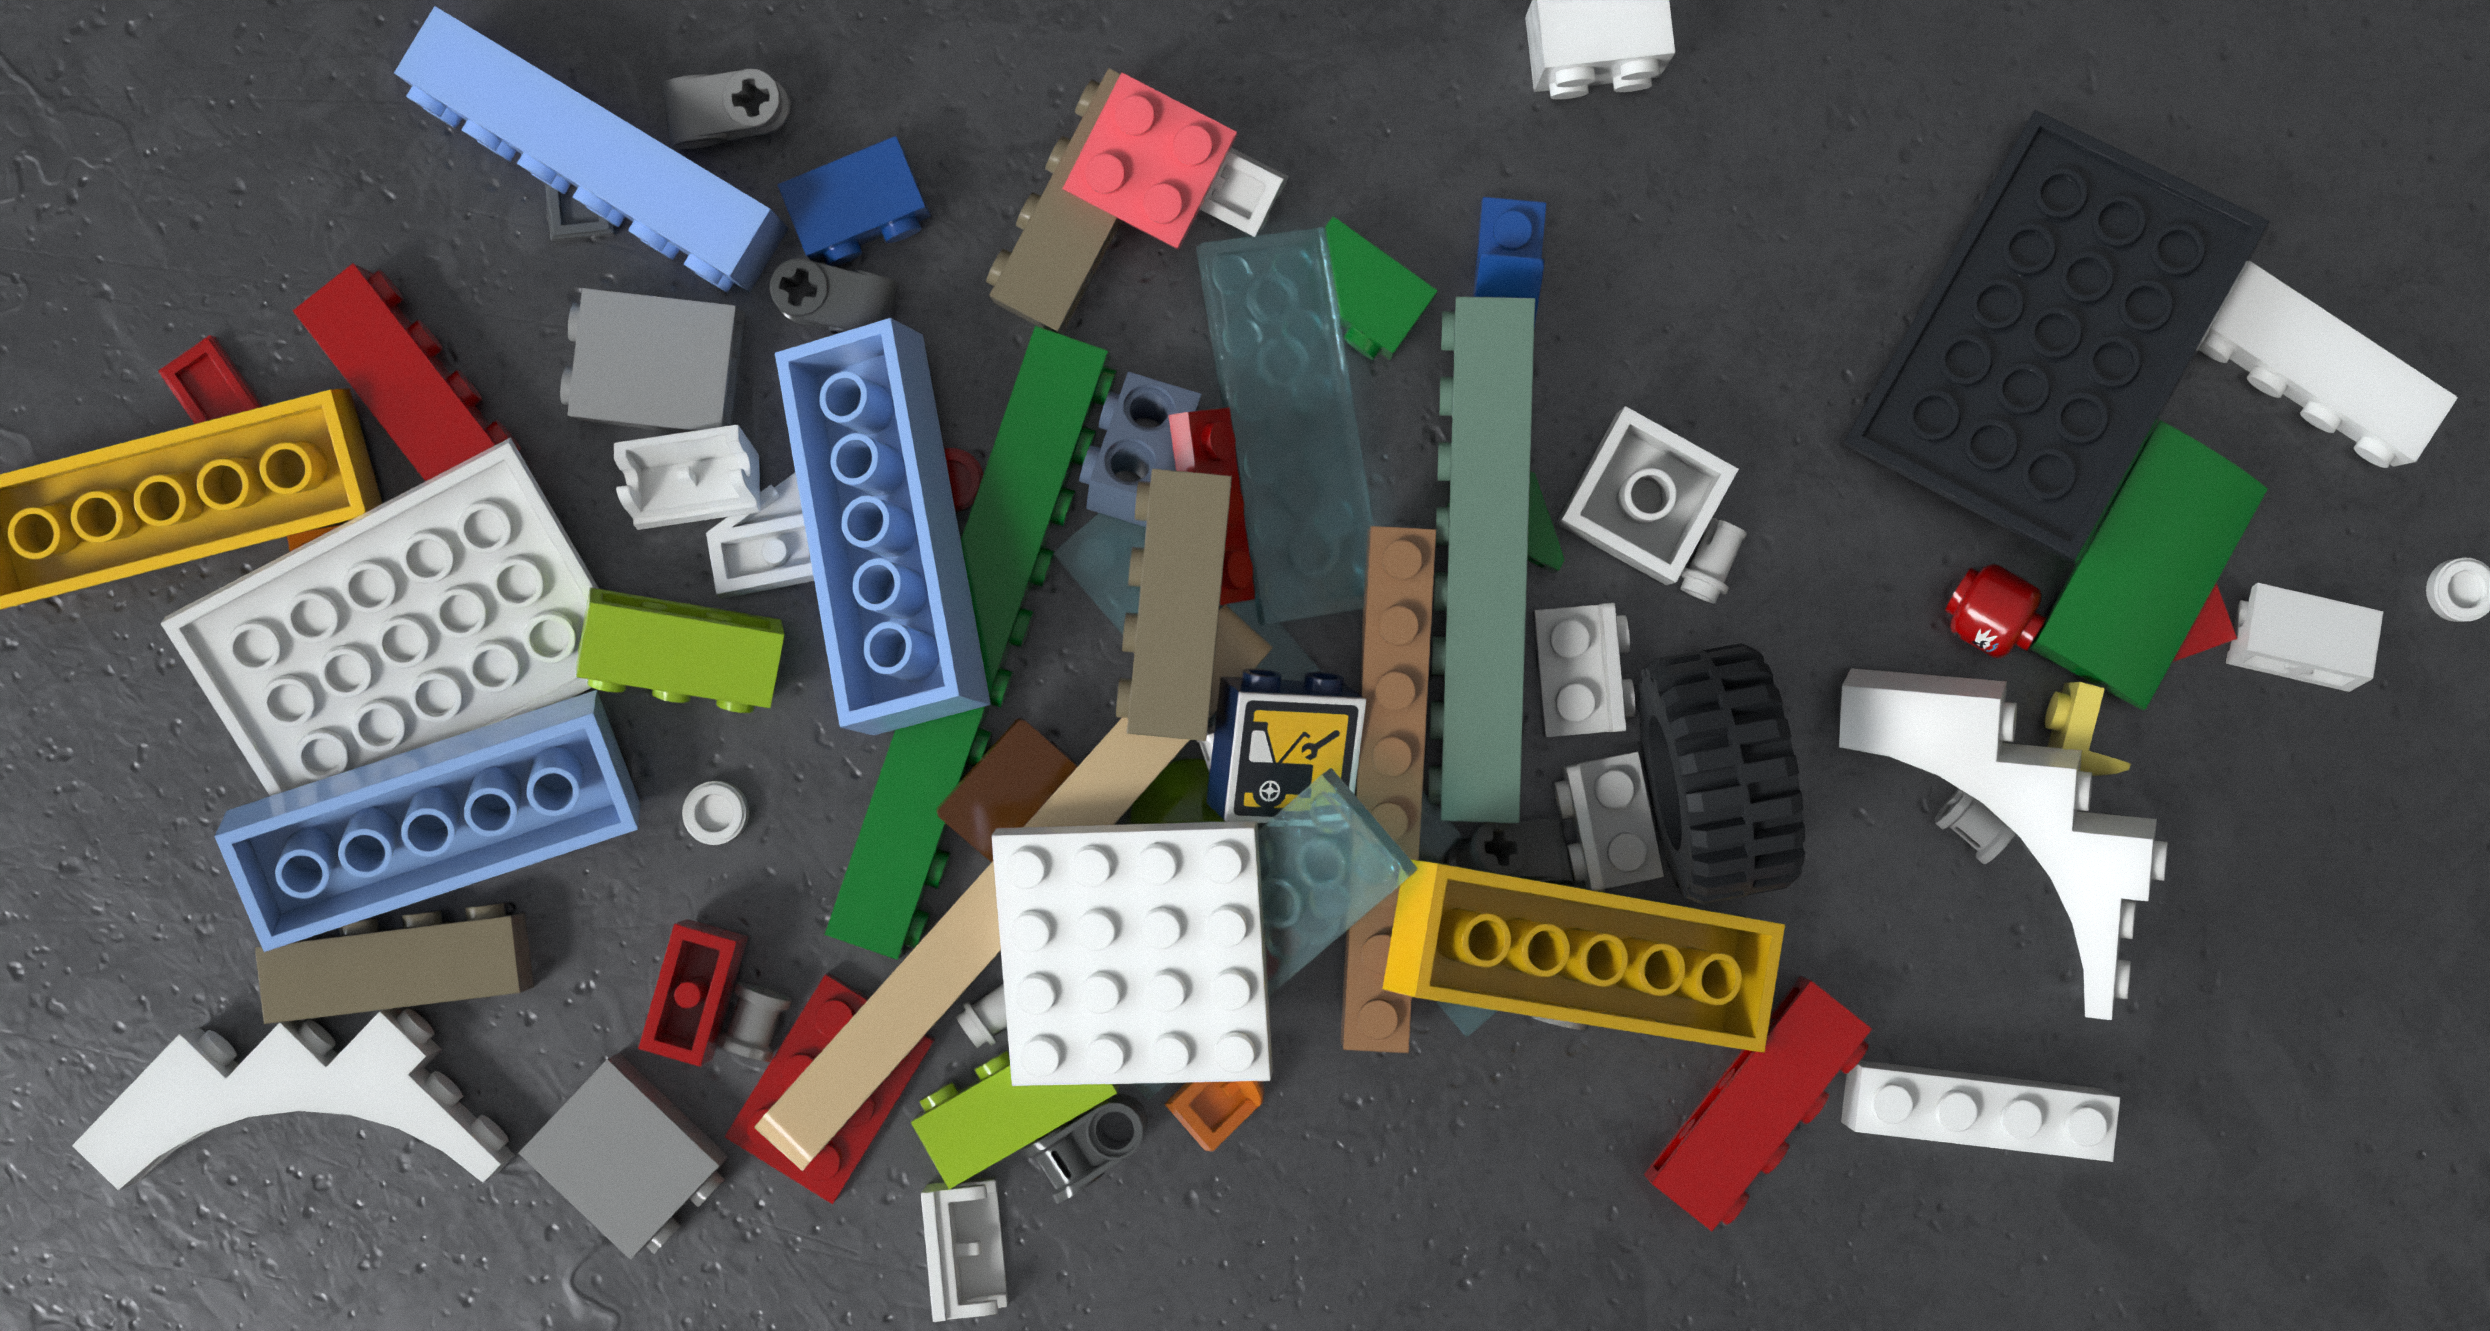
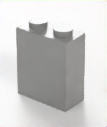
M582 288L581 303L572 304L568 319V338L570 341L576 342L573 367L566 366L561 379L560 398L562 404L568 405L567 416L583 422L678 433L731 426L733 424L745 312L735 305Z
M620 1053L608 1058L518 1153L630 1260L645 1246L655 1254L681 1227L673 1216L688 1200H691L697 1207H700L725 1180L717 1170L729 1158L721 1148Z

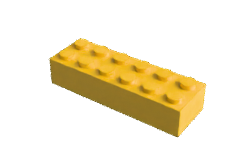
M350 388L330 389L0 474V610L345 522L381 505L382 500Z
M1404 858L1382 989L1415 998L1764 1053L1785 924Z

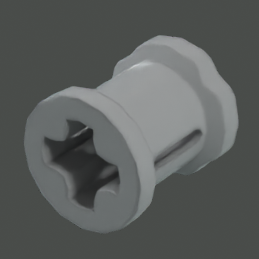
M1959 788L1945 802L1935 817V824L1942 830L1950 827L1977 850L1975 857L1983 864L1993 860L2016 834L1982 802Z
M738 982L734 993L739 998L727 1033L719 1034L716 1044L732 1053L770 1062L774 1051L769 1046L781 1011L788 1010L792 1000L773 990L754 984Z

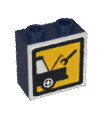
M1259 668L1244 669L1242 678L1221 677L1206 803L1226 822L1257 821V823L1351 826L1366 699L1346 685L1344 677L1327 672L1305 673V681L1282 680L1281 673Z

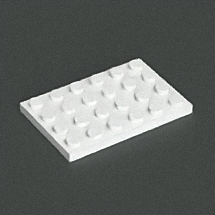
M510 437L165 616L160 624L270 796L573 698L592 688L587 685L588 679L576 677V661L589 588H599Z

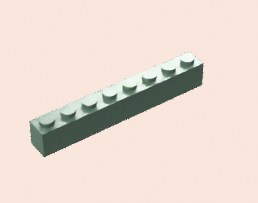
M1456 297L1455 312L1442 311L1441 350L1454 351V377H1440L1439 416H1452V442H1439L1438 481L1451 482L1450 507H1437L1436 546H1449L1448 572H1435L1434 611H1447L1446 637L1433 636L1432 675L1445 676L1444 701H1431L1430 740H1443L1442 766H1429L1428 804L1441 805V821L1519 823L1535 298Z

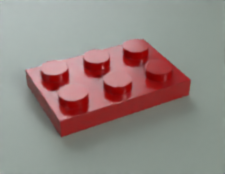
M828 972L822 978L724 1137L833 1204L936 1039L926 1034L803 1171L800 1170L754 1127L869 999L868 996Z

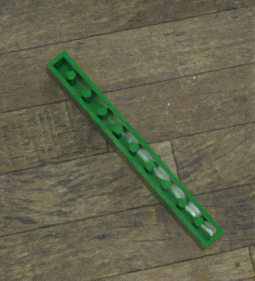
M1038 326L1034 327L961 538L990 703L999 708L1004 703L1013 677L1012 671L1004 669L1011 645L1022 648L1034 616V611L1025 608L1032 584L1040 587L1044 586L1054 559L1055 551L1045 548L1053 524L1064 527L1075 498L1076 491L1066 488L1074 463L1083 466L1089 446L1094 444L1097 431L1087 427L1094 405L1096 403L1104 406L1109 391L1112 392L1117 376V370L1108 367L1111 357L1107 350ZM991 705L895 730L824 935L896 960L905 955L907 946L915 948L922 941L930 913L920 910L928 886L939 889L951 853L941 850L949 826L938 817L937 807L967 775L970 765L975 766L987 753L993 732L983 729Z

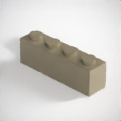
M1108 68L1101 83L1091 79L1086 86L1075 110V114L1081 116L1082 119L1071 139L1062 135L1056 143L1045 170L1053 173L1042 196L1032 192L1026 200L1016 222V226L1023 229L1021 236L1012 252L1004 248L1000 251L986 279L987 283L994 286L989 295L994 304L1038 327L1061 335L1064 334L1123 222L1062 189L1120 76L1118 72Z
M1152 469L1151 482L1138 481L1135 520L1147 521L1144 548L1132 547L1128 586L1141 587L1138 613L1126 612L1122 644L1123 652L1134 653L1132 679H1119L1116 717L1128 718L1127 734L1206 741L1232 476Z
M504 903L478 905L465 908L466 919L442 922L441 910L402 915L403 927L379 930L378 918H371L339 927L340 935L316 937L315 935L266 952L263 951L261 946L255 947L264 1024L515 994L534 988L525 912L506 914Z

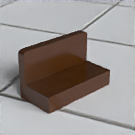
M1018 718L937 807L938 817L992 863L994 861L992 834L996 828H1023L1078 766L1072 757L1053 740L1050 742L1025 719Z

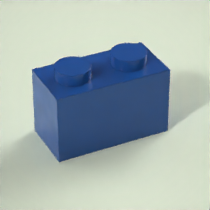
M897 136L777 184L806 256L813 262L825 261L826 265L833 267L856 259L863 254L860 246L884 236L886 243H893L918 233L922 229L919 221L932 217L905 150Z

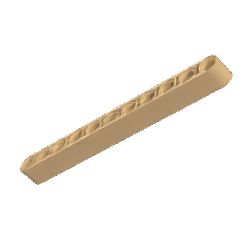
M1226 604L1219 610L1209 719L1217 711L1220 678H1242L1244 669L1256 668L1273 648ZM1122 717L1023 828L1115 825L1190 740L1127 734L1128 718ZM994 861L754 1127L800 1170L803 1171L1001 951Z

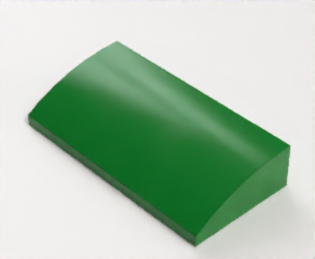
M2160 420L2155 425L2029 649L2089 682L2105 688L2111 694L2144 711L2268 488L2222 455Z

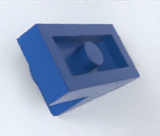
M1483 197L1481 200L1473 297L1535 298V329L1545 260L1542 259L1546 202Z

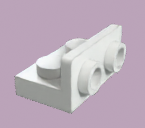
M1615 603L1532 611L1543 736L1556 737L1626 731L1625 718L1635 717V694L1632 679H1622L1620 654H1626L1630 651L1629 628L1626 615L1616 616Z
M1635 751L1562 766L1563 781L1554 782V793L1561 820L1572 818L1576 843L1566 846L1574 883L1584 881L1586 890L1604 892L1607 888L1664 877L1639 753Z

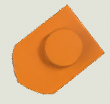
M1263 1081L1186 1082L1164 1105L1205 1151H1214L1264 1102L1265 1088Z

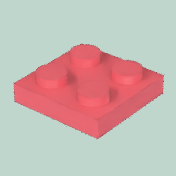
M1121 72L1062 189L1179 250L1238 133Z

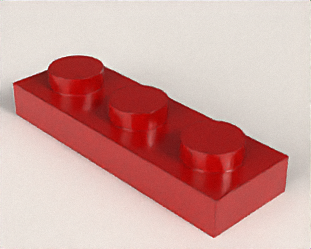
M1230 407L1168 415L1176 471L1232 476L1220 605L1255 599L1253 565L1249 554L1244 517L1245 506L1241 494L1235 450L1236 438L1232 428Z

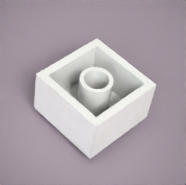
M1532 0L1525 17L1534 92L1550 90L1551 99H1570L1587 95L1589 93L1588 86L1613 83L1615 92H1632L1650 88L1652 86V79L1660 78L1675 54L1669 0Z
M1625 406L1616 413L1555 524L1657 581L1670 585L1677 582L1739 469Z

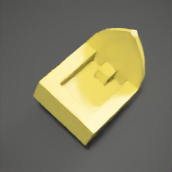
M2083 682L2064 683L2062 693L2056 691L2051 697L2047 708L2045 727L2052 730L2048 747L2082 750L2080 771L2092 772V776L2117 774L2129 770L2131 764L2089 751L2105 688Z

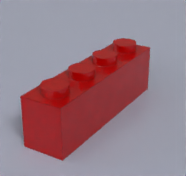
M352 263L292 310L425 481L510 437L518 451L521 450L518 442L500 421L495 420L489 424L475 405L482 400V397L467 377L458 369L450 374L436 355L443 350V347L427 326L419 319L411 324L397 306L404 300L402 294L380 269L372 274L370 271Z
M1800 976L1771 1012L1765 1052L1741 1050L1647 1169L1644 1176L1652 1185L1710 1231H1713L1720 1221L1725 1225L1730 1224L1747 1204L1750 1195L1745 1190L1760 1171L1766 1175L1769 1174L1784 1158L1790 1146L1784 1140L1798 1122L1802 1121L1804 1124H1808L1822 1110L1829 1098V1094L1824 1089L1839 1070L1847 1074L1863 1058L1869 1047V1044L1864 1039L1872 1028L1814 982Z

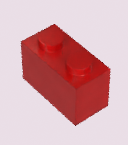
M690 919L674 924L638 1049L699 1067L713 1059L748 936Z

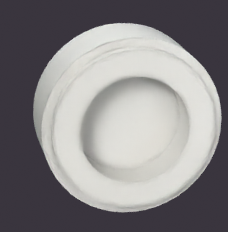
M2473 558L2451 559L2438 565L2430 574L2426 586L2427 599L2431 608L2440 617L2453 622L2473 621L2486 615L2490 611V568L2483 562Z
M724 781L706 782L695 787L686 797L682 810L683 822L687 831L696 840L709 845L724 844L736 839L744 831L749 819V805L744 794L733 784Z

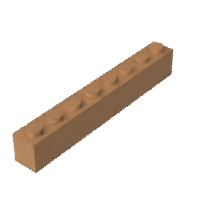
M1370 526L1367 530L1359 694L1366 699L1352 815L1341 1044L1343 1050L1409 1053L1412 997L1382 988L1404 858L1419 861L1436 529Z

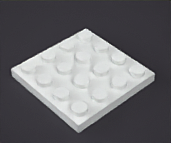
M1257 821L996 828L992 834V848L1012 1086L1271 1080L1273 1062Z

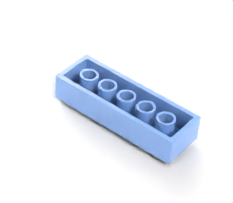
M436 6L432 9L394 74L412 86L406 97L423 107L425 111L455 129L461 120L464 119L466 123L462 128L463 132L510 162L516 152L520 153L522 156L517 162L518 165L564 195L572 184L578 188L573 198L585 205L586 208L617 227H620L626 217L633 222L628 230L630 233L671 260H674L679 250L687 254L688 258L683 265L726 293L729 292L734 283L750 293L789 229L767 206Z
M888 318L776 352L778 375L840 728L878 735L991 705L923 334L892 318Z
M595 690L227 810L214 837L261 947L266 952L638 830L641 804L598 691Z

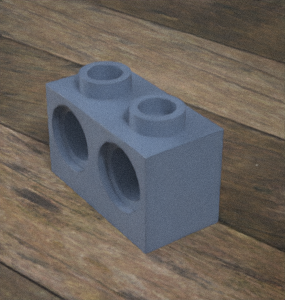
M1128 371L1121 393L1117 394L1109 391L1105 400L1098 426L1100 429L1107 430L1101 448L1093 445L1089 446L1082 466L1079 482L1089 485L1086 509L1146 527L1147 521L1135 520L1138 481L1126 482L1117 478L1115 474L1122 471H1130L1142 478L1139 481L1151 482L1152 469L1176 471L1168 415L1199 411L1202 394ZM1149 418L1155 420L1160 425L1147 428L1138 425L1134 420Z

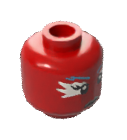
M1989 564L1980 572L1971 567L1945 609L1947 613L1953 615L1950 628L1955 636L1997 659L2007 656L2015 645L2027 651L2047 619L2036 612L2041 603L2042 594L2040 589L1997 564Z

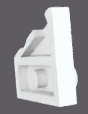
M796 472L776 487L769 485L760 492L761 512L727 517L706 533L716 594L721 599L814 581Z

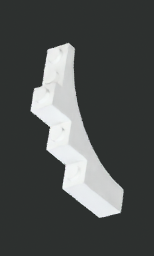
M1851 668L1842 685L1839 747L1889 756L1936 774L1982 802L2023 840L2050 876L2071 919L2084 969L2085 1017L2112 1020L2115 999H2128L2131 961L2119 960L2120 938L2133 939L2136 900L2148 901L2152 880H2165L2168 842L2155 841L2157 819L2077 812V810L2089 811L2092 789V772L2080 771L2082 750L2003 743V741H2014L2017 719V703L2005 702L2007 681Z
M399 1008L380 1011L339 1054L332 1050L336 1045L332 1036L313 1020L307 1019L305 1022L302 1020L280 1022L239 1065L233 1060L237 1056L234 1048L216 1032L208 1030L205 1033L201 1028L181 1033L72 1145L117 1190L141 1181L177 1149L214 1128L248 1117L295 1111L352 1115L398 1128L443 1151L482 1183L497 1175L515 1157L505 1146L509 1141L507 1135L495 1122L484 1115L476 1118L459 1102L463 1095L460 1089L448 1077L438 1071L430 1074L425 1069L428 1063L442 1049L431 1039L435 1033L429 1023L409 1008H406L404 1011Z

